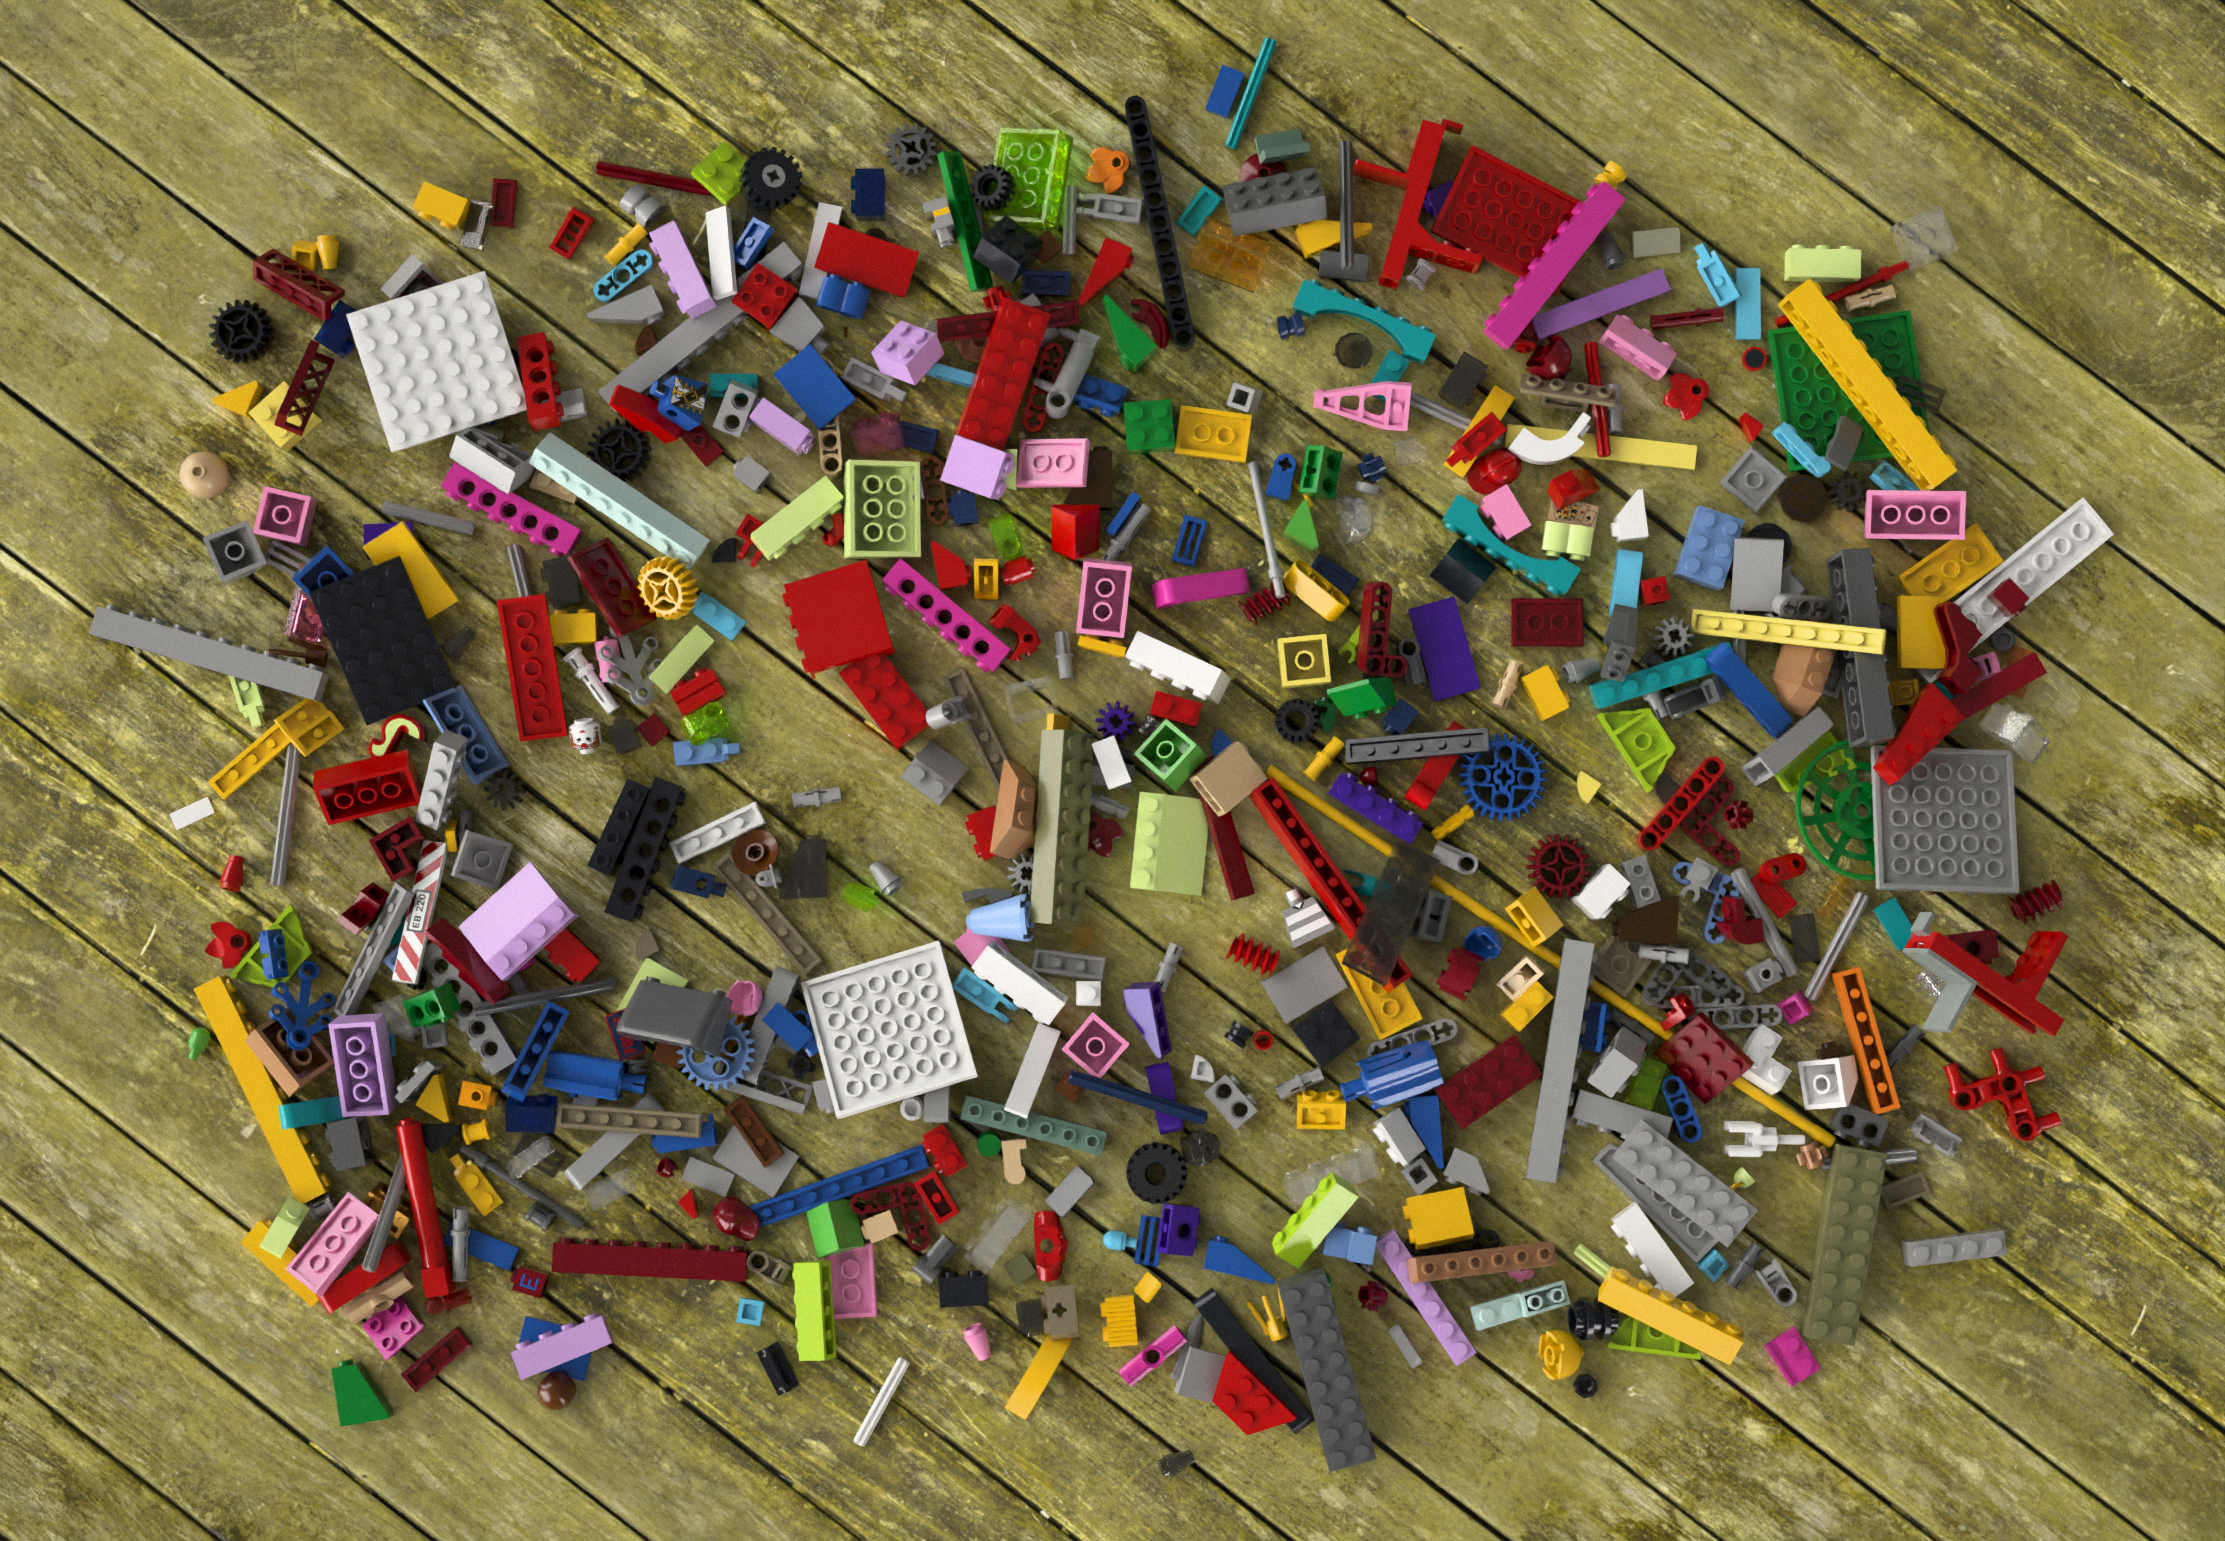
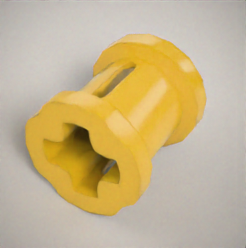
M482 1119V1122L472 1125L462 1124V1134L466 1145H471L476 1140L484 1138L490 1140L492 1138L487 1119Z

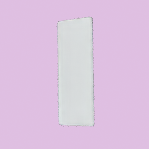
M205 797L170 813V817L176 830L213 814L214 810L208 797Z

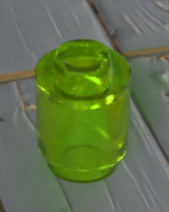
M848 882L841 900L846 901V904L868 912L869 909L874 910L879 897L875 895L876 890L857 882H854V884Z

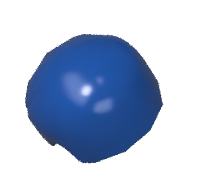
M1489 926L1475 927L1464 940L1465 948L1486 958L1484 962L1490 958L1496 959L1503 950V941L1500 934Z

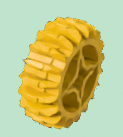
M670 555L658 556L648 561L640 570L641 574L637 578L640 584L636 587L642 591L639 597L644 598L645 603L643 606L648 605L650 613L656 612L657 618L664 617L665 620L679 619L687 615L696 605L695 601L699 598L696 592L699 587L695 586L694 583L697 579L692 578V570L686 569V563L680 564L679 558L672 559Z

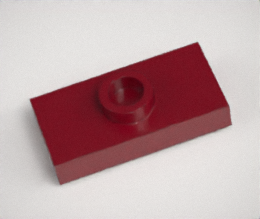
M701 424L690 431L682 428L680 437L706 468L725 453Z

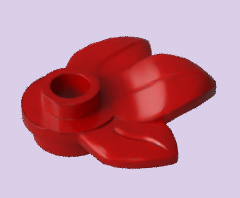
M1686 373L1674 374L1669 377L1673 388L1666 393L1663 404L1671 408H1680L1682 420L1686 421L1692 419L1701 411L1702 401L1709 394V386L1701 378L1692 379ZM1696 385L1701 387V393L1695 395L1692 391Z
M229 922L211 924V930L216 938L208 944L205 953L215 958H222L224 969L237 966L241 961L243 953L247 952L252 945L251 935L245 930H237ZM239 937H242L244 940V944L242 946H239L237 944V939Z

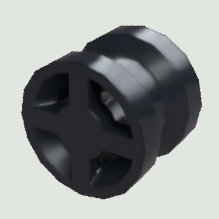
M1233 1020L1231 1023L1232 1028L1229 1032L1225 1033L1224 1037L1244 1049L1246 1046L1245 1041L1254 1032Z

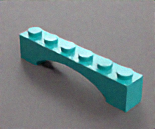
M1303 280L1292 311L1300 312L1311 319H1314L1315 315L1333 313L1365 320L1387 333L1403 351L1402 357L1421 365L1424 364L1436 337V334L1432 333V329L1423 325H1419V327L1410 324L1411 321L1402 316H1397V318L1388 315L1389 312L1381 307L1373 309L1366 306L1367 303L1362 299L1355 297L1353 300L1349 299L1338 289L1332 288L1331 291L1322 287L1323 284L1316 280Z
M1460 494L1455 497L1441 522L1445 523L1444 528L1454 534L1458 531L1465 536V541L1474 546L1479 544L1486 548L1484 552L1495 559L1499 556L1506 561L1505 565L1512 570L1518 571L1520 569L1525 572V577L1536 584L1538 582L1543 583L1547 586L1546 590L1555 596L1561 594L1564 596L1581 570L1579 567L1562 557L1554 561L1541 560L1511 549L1497 539L1484 525L1476 511L1478 508L1476 504Z
M1723 642L1731 648L1730 642ZM1720 643L1664 663L1627 673L1624 682L1604 679L1587 685L1594 708L1601 709L1714 673L1705 663L1704 659Z

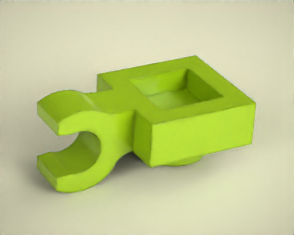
M1360 624L1337 654L1340 657L1344 651H1349L1351 654V658L1348 660L1349 664L1356 658L1355 647L1359 641Z

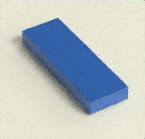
M451 1221L444 1239V1245L453 1248V1236H451L453 1221ZM468 1227L470 1229L468 1254L510 1271L520 1247Z

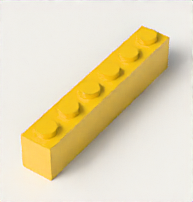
M1612 1266L1599 1288L1598 1301L1728 1365L1731 1364L1744 1343V1331L1738 1325L1727 1323L1719 1319L1714 1313H1706L1698 1309L1693 1303L1689 1301L1684 1302L1676 1298L1671 1292L1662 1291L1654 1287L1647 1280H1639L1631 1276L1624 1269H1617Z

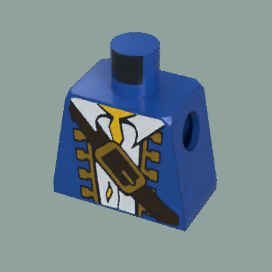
M674 375L664 381L663 384L655 381L650 388V394L659 398L657 410L661 415L684 430L690 431L701 424L709 384Z

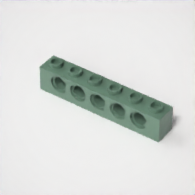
M966 1094L960 1116L962 1120L1099 1156L1102 1154L1107 1135L1105 1130L1029 1111L1027 1118L1004 1110L1006 1104Z

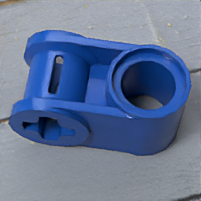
M1281 454L1276 458L1265 496L1284 501L1289 500L1296 462L1292 455ZM1284 459H1288V464L1292 465L1286 471H1282V466L1278 465V462H1283Z

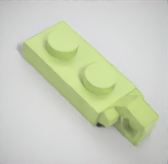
M229 675L239 710L243 713L244 718L249 717L252 727L264 726L265 722L262 712H265L266 709L259 684Z

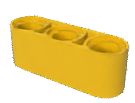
M1296 560L1284 574L1282 581L1285 586L1330 622H1335L1350 604L1345 594L1304 561Z

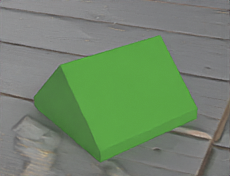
M1306 499L1302 500L1287 525L1283 536L1313 553L1317 551L1319 544Z
M851 1199L826 1202L806 1212L818 1259L865 1246L858 1216L850 1207Z

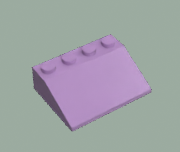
M529 862L467 918L459 928L502 981H507L574 921L579 914L534 864Z

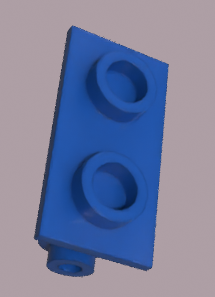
M282 929L260 932L258 940L261 954H269L268 958L262 959L263 974L266 975L267 980L289 977Z

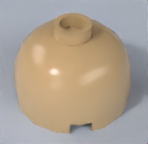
M207 451L195 452L188 456L181 464L179 472L180 482L185 490L192 496L204 500L221 495L228 487L230 472H228L226 462L218 455Z

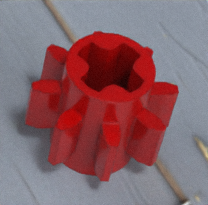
M996 286L986 290L987 296L983 297L986 310L991 309L992 311H998L1002 297L1012 300L1010 290L1004 291L1003 286Z

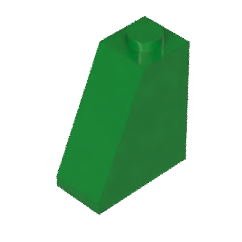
M353 1359L338 1362V1366L331 1369L340 1427L389 1419L394 1415L392 1408L361 1362L353 1363Z

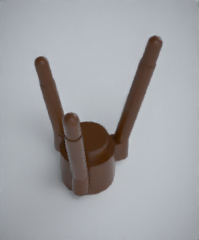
M288 637L287 640L311 650H307L306 653L279 649L267 650L270 654L305 658L306 664H313L326 668L327 649H323L321 645H314L292 637Z

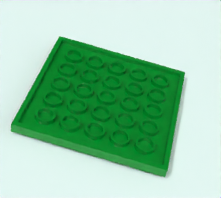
M1910 310L1844 319L1851 325L1852 333L1856 339H1861L1864 342L1869 356L1875 358L1880 363L1881 371L1886 378L1889 377L1894 381L1897 386L1895 390L1901 397L1904 396L1910 402V409L1915 416L1918 415L1924 420L1926 424L1925 429L1930 434ZM1788 327L1768 330L1767 336L1781 424L1785 422L1792 425L1797 430L1798 436L1813 446L1818 456L1825 457L1828 442L1834 438L1837 421L1844 415L1863 426L1850 464L1893 458L1894 456L1796 328ZM1785 448L1788 471L1807 470Z

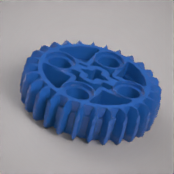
M1504 733L1502 740H1500L1499 735L1494 734V741L1490 739V750L1493 749L1492 765H1476L1478 759L1483 754L1464 755L1468 763L1460 764V767L1466 770L1459 773L1458 776L1465 778V781L1459 783V786H1466V790L1461 794H1469L1470 798L1467 799L1466 803H1475L1472 808L1473 811L1480 807L1482 809L1480 816H1484L1488 812L1489 820L1498 815V821L1502 822L1504 815H1506L1507 820L1512 821V814H1515L1517 819H1520V811L1522 810L1525 814H1529L1530 811L1527 806L1536 808L1537 805L1533 800H1542L1538 792L1546 791V788L1540 786L1541 783L1548 781L1547 778L1541 777V774L1547 772V769H1540V765L1545 761H1537L1536 757H1538L1540 752H1531L1533 744L1527 748L1524 746L1526 739H1522L1518 743L1517 735L1508 740V734ZM1501 747L1509 749L1510 758L1508 760H1503L1499 757L1498 751ZM1516 751L1520 752L1528 760L1531 768L1516 767ZM1479 769L1484 772L1485 779L1483 782L1479 783L1474 780L1473 772ZM1502 770L1505 776L1509 777V780L1504 781V785L1501 783V779H1497V775H1500ZM1523 773L1532 775L1533 782L1530 786L1522 783L1521 775ZM1514 780H1515V784H1516V785H1513V786L1509 787V791H1508V786L1512 785L1513 782H1514ZM1474 787L1490 788V804L1480 798ZM1514 790H1530L1522 802L1513 806ZM1498 795H1504L1507 798L1508 803L1505 808H1500L1496 805L1495 800Z

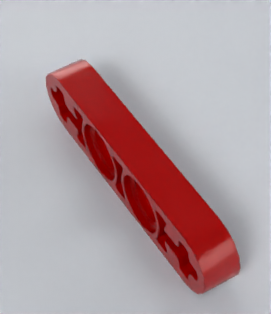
M1049 343L1045 346L1035 378L1040 379L1043 371H1050L1054 375L1051 383H1055L1064 360V350L1061 345ZM1053 348L1057 349V353L1060 355V357H1055L1053 361V366H1057V369L1048 365L1043 366L1044 362L1049 364L1050 355L1047 352H1052ZM1034 384L1023 417L1024 429L1031 434L1039 433L1043 429L1048 414L1045 408L1046 404L1038 406L1034 403L1033 398L1038 393H1043L1047 397L1049 392ZM1031 407L1037 411H1044L1043 415L1038 412L1037 421L1040 422V425H1035L1034 428H1030V423L1027 422L1028 419L1032 420L1034 416V411H1030Z

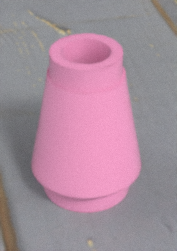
M980 1322L966 1327L963 1330L965 1334L963 1338L978 1360L982 1361L992 1356L986 1327H983Z

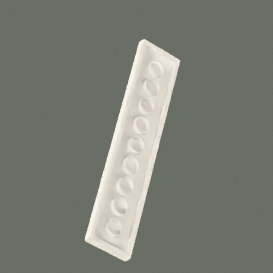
M2084 497L1953 602L1961 608V612L1977 625V629L1983 634L1971 650L2014 616L2013 614L2005 617L1986 597L2003 580L2011 578L2030 598L2025 603L2027 606L2114 535ZM1915 669L1927 685L1935 681L1942 672L1941 669Z

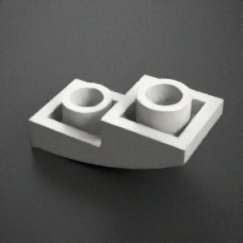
M1111 736L1092 743L1108 790L1131 782L1115 737Z

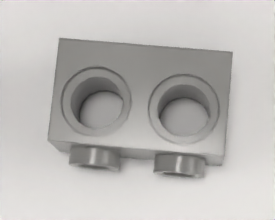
M732 379L713 427L740 438L742 432L747 433L752 420L748 419L751 410L754 411L761 399L757 397L759 390ZM739 393L747 395L748 403H739L736 395ZM728 416H737L740 424L736 426L731 425L728 422Z
M1645 855L1618 863L1622 876L1630 883L1627 889L1629 890V896L1634 909L1661 901Z
M1224 1074L1203 1093L1237 1130L1257 1112L1254 1106L1258 1103L1249 1093L1245 1096L1238 1089L1241 1084L1233 1075L1228 1077ZM1222 1084H1227L1231 1088V1094L1226 1098L1220 1097L1217 1093L1218 1087ZM1239 1102L1245 1103L1247 1106V1112L1243 1116H1237L1233 1111L1235 1104Z

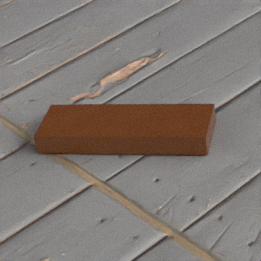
M744 1095L723 1109L764 1168L785 1154Z

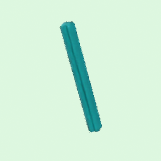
M1266 37L1263 41L1226 140L1225 146L1230 149L1236 150L1238 148L1276 47L1274 39Z

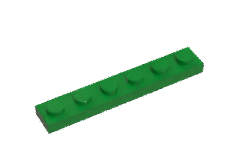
M942 151L937 156L970 291H986L994 286L990 269L973 258L981 240V233L972 196L970 195L961 151Z

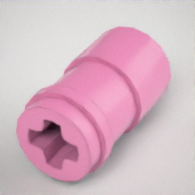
M608 636L602 637L603 641L595 642L594 645L597 661L599 662L600 679L602 683H609L605 679L606 672L612 667H618L608 661H602L598 657V651L602 646L609 645L614 649V654L619 657L621 656L618 639L609 640ZM603 650L605 656H610L608 651ZM619 669L621 671V677H623V671ZM613 672L610 673V676H611L612 678H614V679L617 678V676H616L615 673H613Z

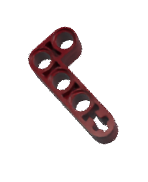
M1369 581L1364 586L1357 668L1360 672L1369 675L1401 677L1406 673L1408 664L1402 656L1387 654L1392 588L1388 583L1382 581ZM1377 610L1379 616L1378 619L1374 622L1372 616L1373 613ZM1375 634L1376 642L1374 645H1371L1370 639ZM1373 658L1374 666L1369 670L1368 662ZM1395 660L1396 668L1393 671H1391V662Z

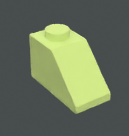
M288 1197L259 1247L281 1258L310 1208Z

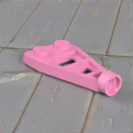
M1384 381L1332 390L1315 389L1313 408L1323 409L1384 430L1407 431L1412 383ZM1383 395L1386 398L1385 412L1381 415L1368 412L1364 407V401L1367 397ZM1343 396H1358L1360 398L1359 408L1357 410L1343 408L1340 404L1341 398ZM1324 397L1328 398L1327 403L1324 402Z

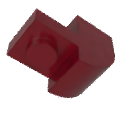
M372 882L360 891L354 905L343 912L337 922L355 935L362 931L367 932L377 921L389 893Z
M1723 896L1722 913L1724 920L1716 922L1719 933L1725 939L1741 944L1750 945L1764 942L1762 918L1745 916L1743 897Z

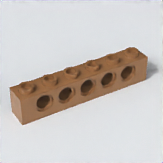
M1553 1241L1406 1259L1410 1284L1557 1265Z

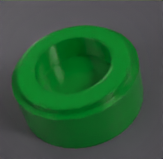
M992 1131L980 1134L977 1139L978 1151L987 1157L998 1154L1001 1150L999 1135Z

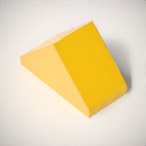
M255 380L214 397L212 401L221 408L251 419L252 416L249 412L258 404L264 388L260 382Z
M974 559V599L998 600L999 560Z
M443 1074L433 1075L415 1105L444 1123L453 1121Z

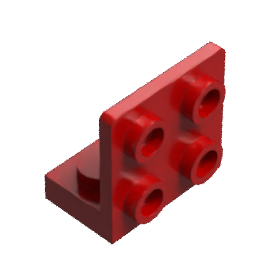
M757 263L732 299V303L763 323L764 327L770 331L798 298L799 292L797 288Z

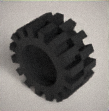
M988 164V167L986 165L982 166L983 171L978 169L975 172L978 176H972L971 178L974 181V184L969 186V188L973 189V191H970V195L973 196L972 199L977 204L991 211L1000 210V206L1005 208L1007 206L1005 202H1011L1013 199L1009 197L1010 195H1015L1016 192L1012 190V188L1016 187V183L1012 182L1015 180L1014 177L998 165ZM997 179V190L988 196L987 189L989 184Z
M1300 698L1290 699L1283 703L1275 717V726L1278 733L1290 742L1299 743L1308 740L1317 730L1319 723L1318 712L1313 704ZM1294 711L1303 713L1306 717V725L1299 730L1292 729L1288 724L1290 713Z

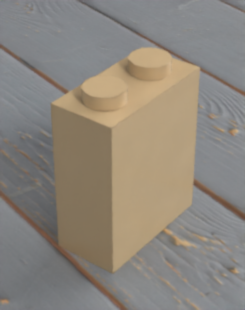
M1239 741L1230 744L1189 778L1218 817L1228 813L1267 779L1263 767L1251 758L1248 748Z

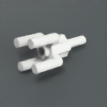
M1724 1121V1130L1745 1133V1145H1724L1723 1152L1728 1154L1729 1157H1761L1763 1151H1776L1778 1144H1805L1804 1135H1777L1775 1127H1763L1761 1123L1755 1121Z

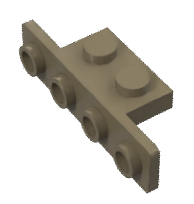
M1521 375L1520 392L1540 395L1539 406L1587 413L1589 403L1608 407H1615L1616 389L1589 385L1582 382L1564 381L1557 378L1551 381L1543 380L1537 375Z

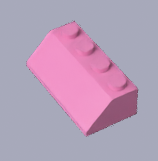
M1867 490L1864 538L1965 540L1966 491Z

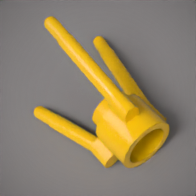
M1279 1288L1277 1289L1282 1320L1280 1317L1274 1316L1265 1295L1262 1296V1300L1270 1318L1267 1321V1325L1251 1302L1247 1303L1261 1325L1265 1336L1269 1335L1271 1341H1277L1289 1335L1287 1330L1289 1324Z

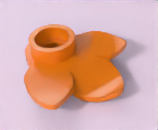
M1098 147L1090 152L1094 163L1087 170L1086 180L1094 183L1103 182L1105 191L1109 195L1116 192L1122 186L1124 173L1129 168L1130 160L1127 154L1122 151L1112 152L1106 147ZM1119 158L1121 160L1120 166L1115 167L1114 160Z

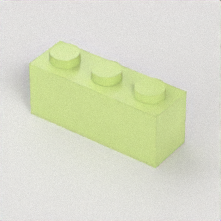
M1793 245L1792 248L1785 252L1784 281L1805 282L1810 278L1813 282L1855 283L1861 278V250L1854 249V246H1840L1839 249H1830L1828 245H1818L1816 249L1806 248V245Z

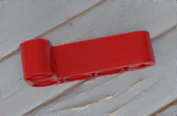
M1453 720L1446 731L1467 728ZM1459 756L1428 758L1403 796V799L1422 811L1426 810Z
M399 1238L383 1249L375 1272L365 1271L362 1268V1263L332 1282L321 1297L317 1294L315 1295L327 1313L330 1314L406 1265L413 1257Z

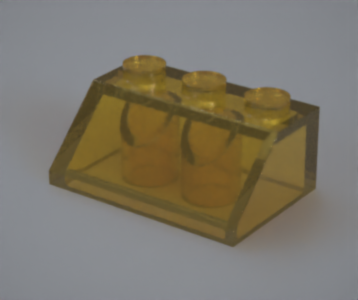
M1206 216L1200 228L1187 268L1254 293L1273 240L1255 233L1233 237L1230 224Z

